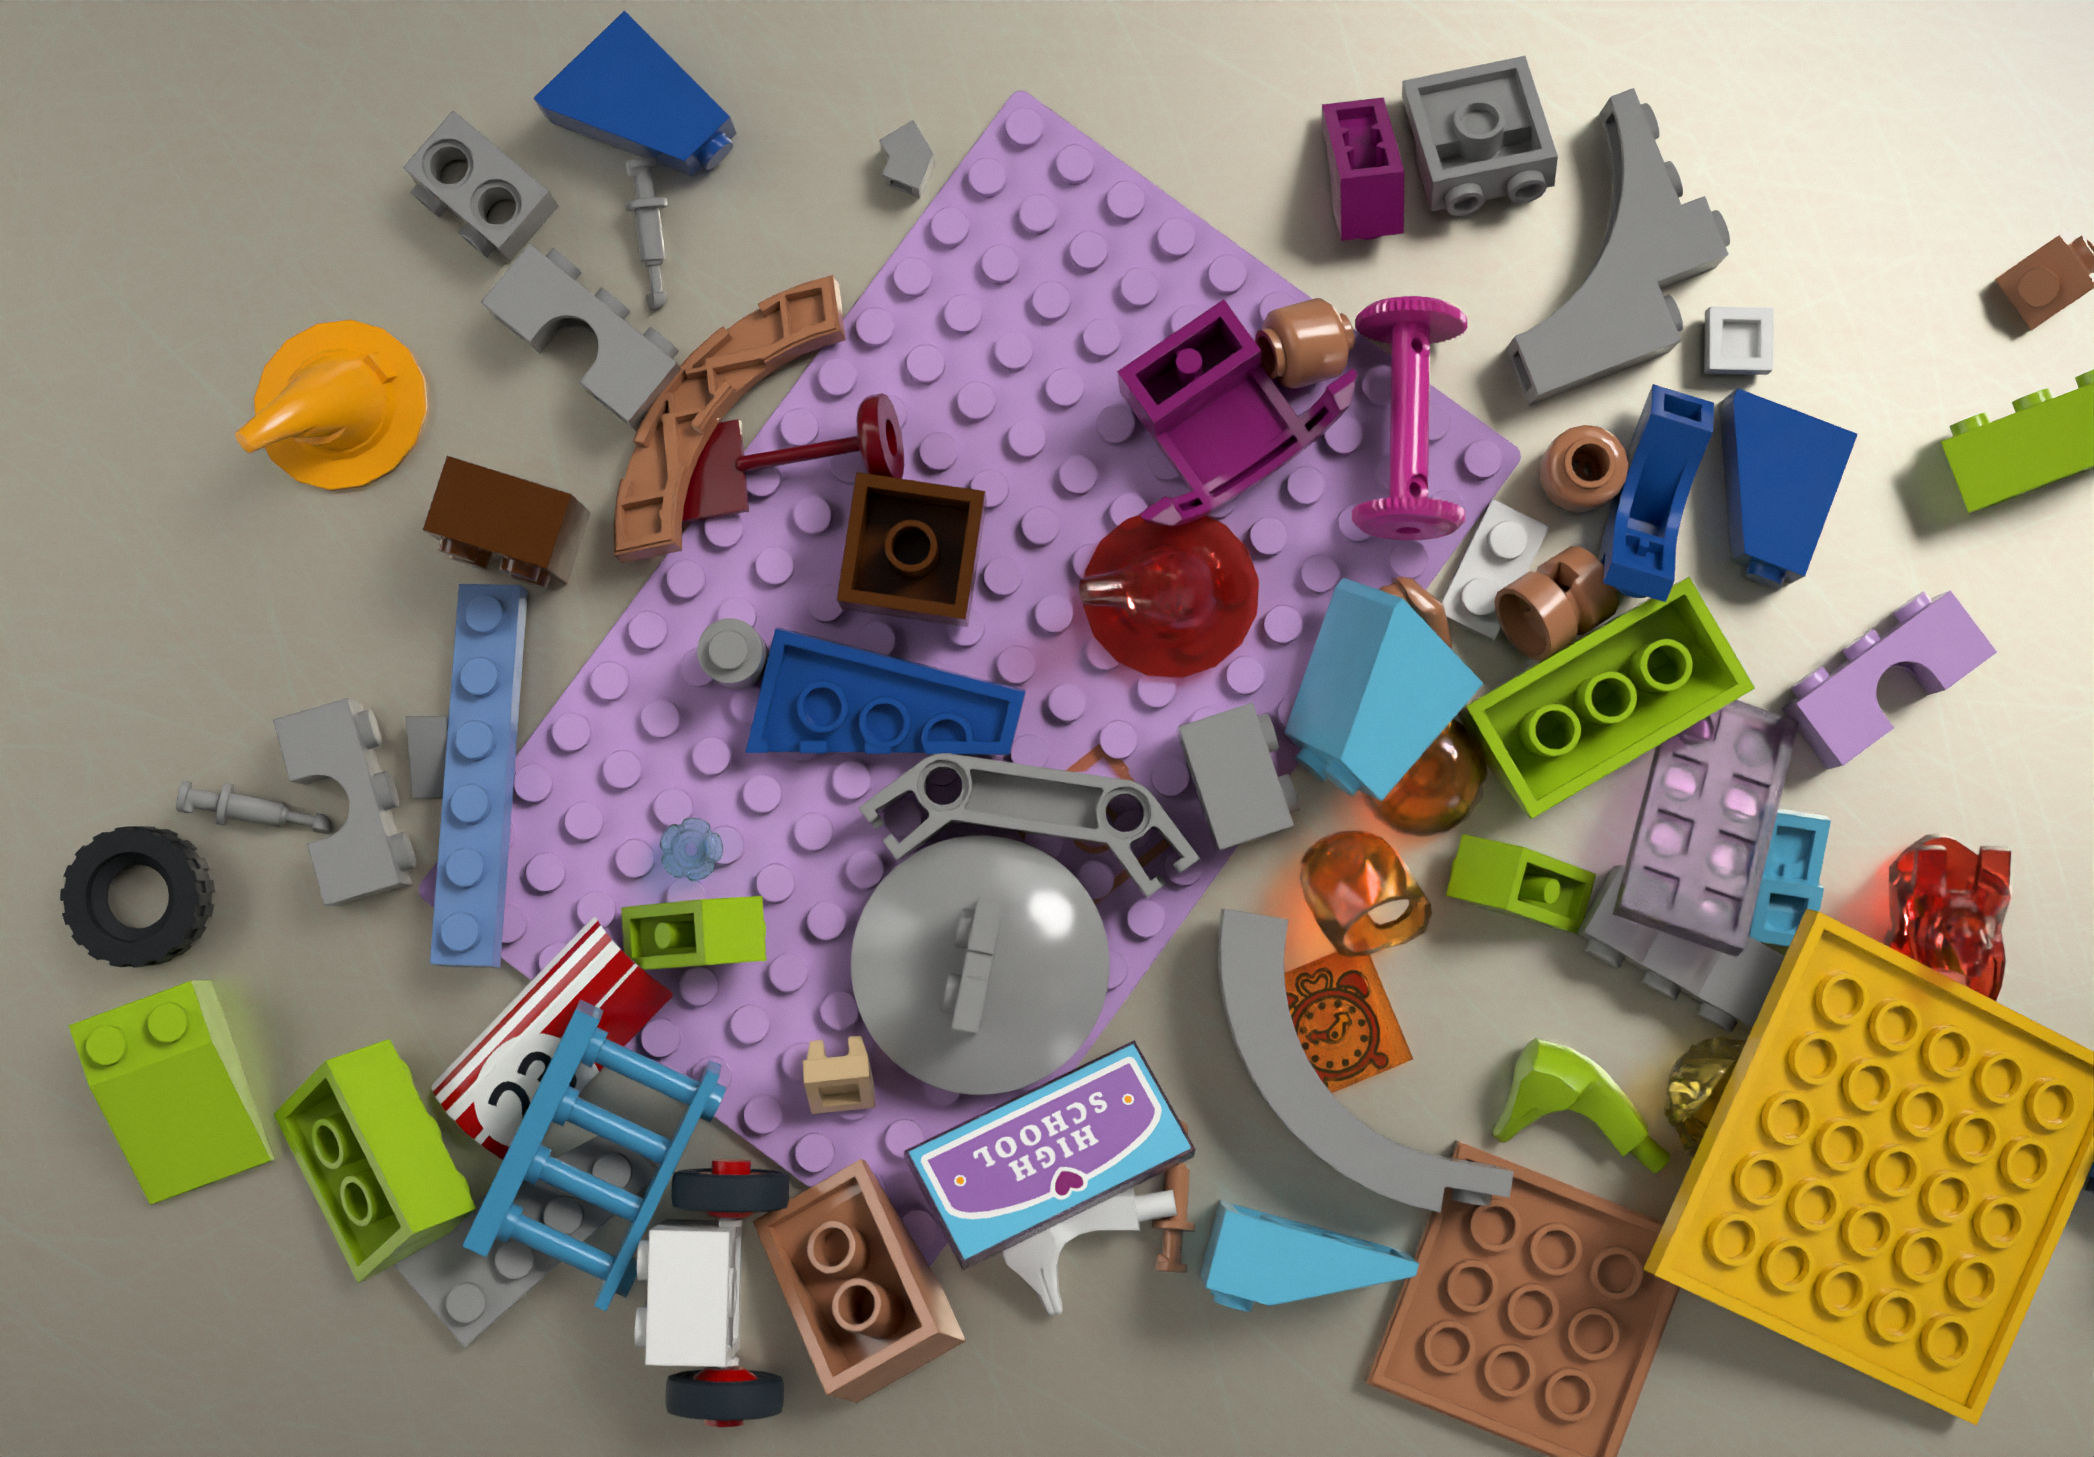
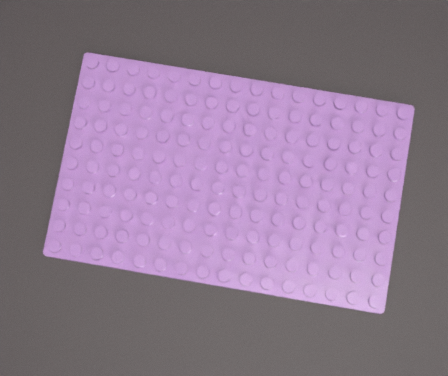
M1017 91L1010 96L845 316L843 322L846 340L821 348L744 451V456L857 436L856 417L862 400L870 395L886 394L894 406L902 434L904 447V473L902 479L982 490L986 493L987 505L968 627L842 609L838 604L837 593L856 472L869 474L865 468L860 451L747 471L749 512L693 521L689 524L682 534V551L669 553L665 556L516 755L501 958L530 980H533L593 917L598 919L603 929L624 952L621 907L697 899L762 896L766 924L765 943L767 961L644 970L672 991L673 996L624 1047L697 1081L700 1080L709 1059L721 1064L720 1077L717 1083L727 1088L714 1117L809 1188L860 1159L865 1160L929 1266L939 1256L952 1238V1235L909 1151L1072 1074L1239 846L1236 845L1216 852L1176 732L1178 727L1253 702L1257 716L1268 713L1277 736L1279 750L1270 752L1277 776L1286 774L1290 776L1299 764L1295 756L1301 750L1284 732L1337 584L1343 578H1347L1379 590L1382 586L1392 584V578L1403 576L1411 577L1426 590L1521 459L1520 450L1514 444L1430 384L1428 498L1442 499V501L1454 502V504L1462 506L1465 510V521L1452 534L1427 540L1384 539L1361 531L1352 521V510L1358 504L1367 503V501H1373V499H1385L1389 497L1391 355L1366 337H1363V335H1359V332L1353 329L1355 336L1354 348L1349 351L1347 365L1340 376L1296 389H1288L1278 383L1276 379H1271L1300 418L1321 397L1326 390V386L1354 368L1357 372L1350 406L1323 435L1263 481L1197 520L1180 526L1146 523L1140 515L1141 512L1165 496L1174 498L1191 491L1121 395L1117 371L1223 299L1255 341V335L1258 330L1262 329L1263 321L1270 311L1312 298L1025 91ZM734 618L742 620L753 627L765 641L769 652L775 629L780 627L1026 690L1010 755H957L1125 779L1142 784L1152 793L1200 859L1179 874L1173 866L1174 863L1181 859L1179 855L1155 829L1148 830L1141 839L1130 843V849L1150 881L1160 875L1166 884L1148 898H1145L1106 845L953 822L899 862L882 840L892 833L895 839L901 842L927 820L929 812L919 803L916 795L910 793L878 813L885 824L876 830L858 807L923 759L934 754H865V752L745 753L763 677L755 685L746 689L735 690L720 685L705 673L699 663L697 656L699 639L704 630L712 623L721 619ZM948 769L933 773L926 784V793L929 799L939 805H948L956 801L962 791L960 776ZM1119 796L1107 805L1106 818L1115 830L1130 832L1137 829L1141 824L1143 810L1134 798ZM972 835H989L1020 841L1038 848L1065 866L1079 880L1094 902L1104 925L1110 956V974L1104 1005L1094 1028L1079 1050L1065 1064L1038 1082L1017 1090L990 1095H970L940 1089L917 1079L894 1063L882 1051L867 1029L857 1007L851 978V953L857 924L865 905L881 881L897 865L923 848L948 839ZM438 861L419 886L421 898L432 907H434ZM862 1036L874 1081L876 1108L811 1114L803 1078V1060H807L810 1041L823 1040L826 1056L830 1058L847 1056L849 1053L848 1037Z

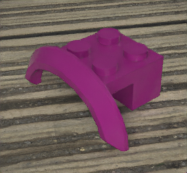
M1224 299L1117 371L1121 395L1191 491L1174 498L1163 497L1140 513L1146 523L1167 526L1184 525L1213 512L1263 481L1315 442L1343 415L1351 403L1357 372L1353 368L1326 386V390L1321 397L1299 418L1262 368L1261 349Z

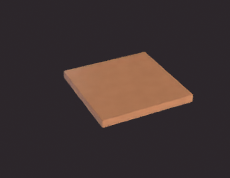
M1456 1140L1450 1158L1502 1166L1514 1171L1510 1198L1492 1195L1491 1206H1482L1452 1200L1453 1188H1444L1441 1213L1429 1210L1411 1256L1419 1263L1417 1274L1415 1277L1405 1278L1401 1282L1364 1381L1369 1385L1550 1457H1617L1680 1290L1679 1286L1643 1270L1664 1222Z

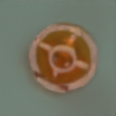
M1453 718L1382 801L1361 791L1362 798L1374 817L1396 833L1418 837L1447 833L1468 820L1483 798L1487 779L1483 749L1470 729Z

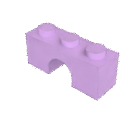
M1951 590L1931 599L1925 591L1917 594L1892 613L1898 620V623L1879 636L1874 628L1870 629L1842 649L1848 660L1828 674L1825 668L1820 666L1791 687L1797 697L1781 709L1826 769L1845 765L1894 729L1880 709L1876 697L1878 681L1889 667H1896L1909 672L1918 681L1927 695L1947 690L1997 653Z

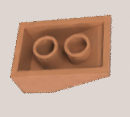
M860 1159L790 1199L787 1208L769 1211L753 1221L826 1395L858 1403L966 1342L940 1282L865 1160Z

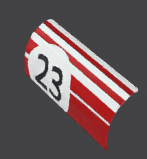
M593 917L432 1084L431 1089L447 1114L466 1134L503 1160L580 1000L604 1010L597 1027L608 1032L606 1039L624 1047L672 998L673 993L633 962L615 944L598 919ZM594 1062L592 1068L579 1063L569 1086L581 1091L604 1066Z

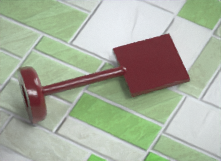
M883 393L870 395L862 400L856 417L857 436L744 456L742 422L736 419L718 423L702 450L691 476L684 503L682 523L749 512L747 471L860 451L865 468L869 474L902 479L904 473V447L898 417L891 400Z

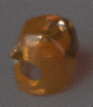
M1363 830L1339 831L1325 835L1305 851L1300 861V880L1305 901L1322 933L1340 955L1348 957L1369 955L1389 947L1404 945L1425 933L1432 916L1431 903L1399 853L1382 837ZM1403 899L1409 900V906L1396 920L1379 925L1368 914L1369 911L1388 902Z

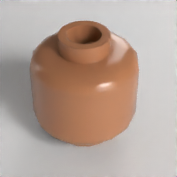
M1314 298L1270 311L1263 321L1262 329L1258 330L1255 335V342L1261 349V366L1270 379H1276L1278 383L1288 389H1296L1340 376L1347 365L1349 351L1354 348L1355 336L1351 322L1345 314H1338L1332 304L1321 298Z
M1581 425L1569 428L1550 443L1541 457L1539 476L1542 489L1553 503L1567 511L1584 513L1599 509L1619 493L1626 482L1629 464L1625 449L1615 435L1602 427ZM1572 464H1577L1576 470L1573 471ZM1584 467L1586 468L1588 475L1584 472Z

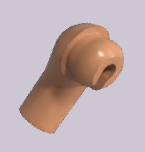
M1400 576L1392 578V584L1379 588L1381 591L1403 598L1452 649V640L1445 608L1439 600L1411 577Z

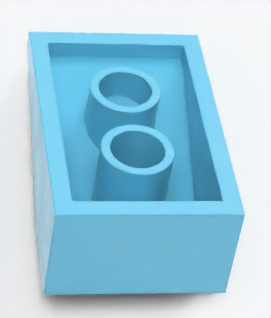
M1219 1200L1199 1275L1205 1288L1211 1289L1210 1294L1214 1296V1302L1230 1308L1251 1312L1254 1302L1271 1306L1415 1277L1419 1263L1401 1249Z

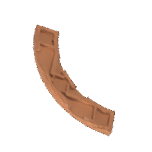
M834 275L802 283L758 303L759 309L743 317L727 330L722 326L695 349L680 365V372L657 397L641 422L633 439V443L636 446L629 461L625 478L620 479L613 525L614 556L621 563L682 551V519L689 482L697 460L717 424L720 423L722 418L744 394L777 368L813 350L846 340L840 289Z

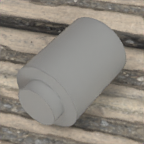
M726 618L712 623L702 633L697 646V656L702 669L713 680L726 688L735 690L746 689L755 685L764 676L769 656L768 647L755 629L742 620Z

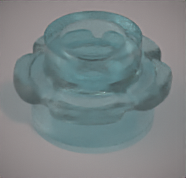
M686 818L682 821V824H672L664 831L660 840V847L663 850L661 861L669 874L676 878L686 876L691 881H699L707 878L714 872V863L719 861L723 855V842L719 834L713 833L710 830L711 827L708 822L700 818ZM690 843L697 846V852L693 856H689L685 852L686 846Z

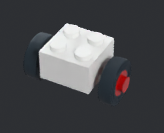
M714 1159L712 1160V1168L685 1169L674 1172L671 1190L672 1205L684 1210L704 1211L709 1216L719 1217L721 1220L665 1219L649 1230L647 1240L639 1241L638 1280L648 1281V1295L645 1307L637 1308L636 1347H646L645 1365L708 1366L703 1370L684 1371L668 1376L665 1404L666 1410L670 1414L684 1418L704 1420V1425L737 1427L744 1425V1420L767 1418L782 1412L784 1403L783 1378L773 1373L747 1370L745 1367L737 1366L739 1365V1358L734 1357L739 1350L743 1219L736 1218L750 1217L755 1212H769L787 1208L790 1183L787 1173L775 1170L751 1169V1160Z

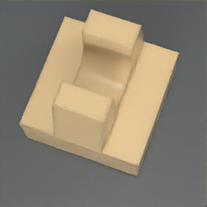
M862 1036L848 1037L849 1053L847 1056L830 1058L826 1056L823 1040L810 1041L807 1060H803V1078L811 1114L876 1108L874 1081Z

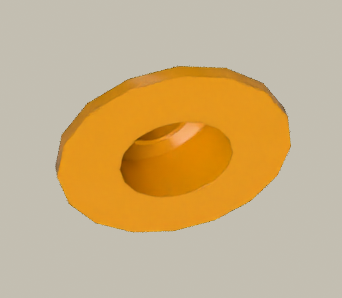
M354 320L318 323L286 340L264 366L254 396L255 416L235 432V439L247 453H252L265 447L271 461L300 483L329 491L366 487L395 471L418 444L428 413L426 381L411 351L383 328Z

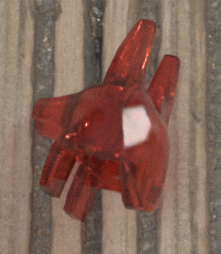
M1942 833L1924 835L1910 845L1889 866L1888 899L1890 923L1883 944L1937 972L1965 975V986L1996 1001L2002 988L2006 965L2001 929L2012 895V888L2010 886L2011 850L2005 846H1980L1979 855H1977L1951 835Z

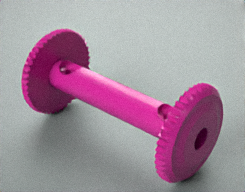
M1422 296L1382 299L1365 307L1355 319V330L1360 332L1359 335L1373 339V341H1379V343H1392L1389 497L1385 499L1379 498V500L1373 499V501L1358 504L1352 510L1353 523L1361 531L1371 536L1392 540L1434 539L1452 534L1465 521V510L1462 506H1458L1454 502L1442 501V499L1428 498L1430 344L1446 342V340H1451V338H1457V336L1464 334L1467 328L1466 315L1454 304L1445 300Z

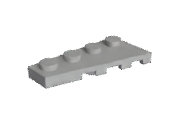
M596 1136L556 1158L635 1195L649 1185L657 1169L652 1160L600 1136ZM523 1180L512 1202L524 1208L521 1213L522 1215L582 1242H585L615 1215L540 1180H537L535 1185ZM486 1195L473 1201L477 1209L449 1234L393 1265L464 1347L471 1344L562 1262L509 1238L507 1244L495 1239L486 1257L463 1247L465 1238Z

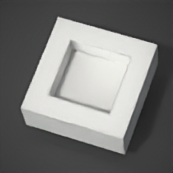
M1710 306L1705 311V374L1768 375L1773 371V308Z

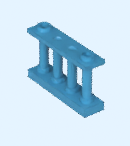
M580 1000L462 1246L486 1257L495 1239L506 1244L509 1238L603 1280L598 1289L594 1306L607 1311L615 1293L625 1298L628 1295L637 1277V1259L633 1258L639 1241L652 1218L699 1118L709 1123L712 1121L727 1087L717 1083L720 1077L721 1064L710 1059L700 1080L697 1081L606 1039L608 1032L597 1027L604 1010ZM595 1062L686 1104L687 1107L671 1140L579 1098L580 1091L569 1086L579 1063L592 1068ZM551 1121L560 1126H564L565 1122L568 1121L659 1163L643 1198L549 1156L552 1149L541 1145V1142ZM523 1180L533 1185L536 1184L537 1180H540L630 1221L631 1223L615 1256L522 1215L521 1213L524 1208L512 1202Z

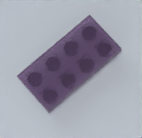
M1735 700L1656 746L1613 915L1733 957H1737L1745 950L1799 721Z

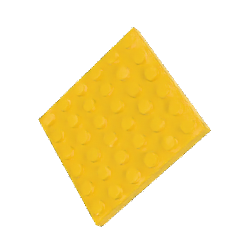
M1806 909L1643 1270L1977 1426L2094 1162V1051L1819 911Z

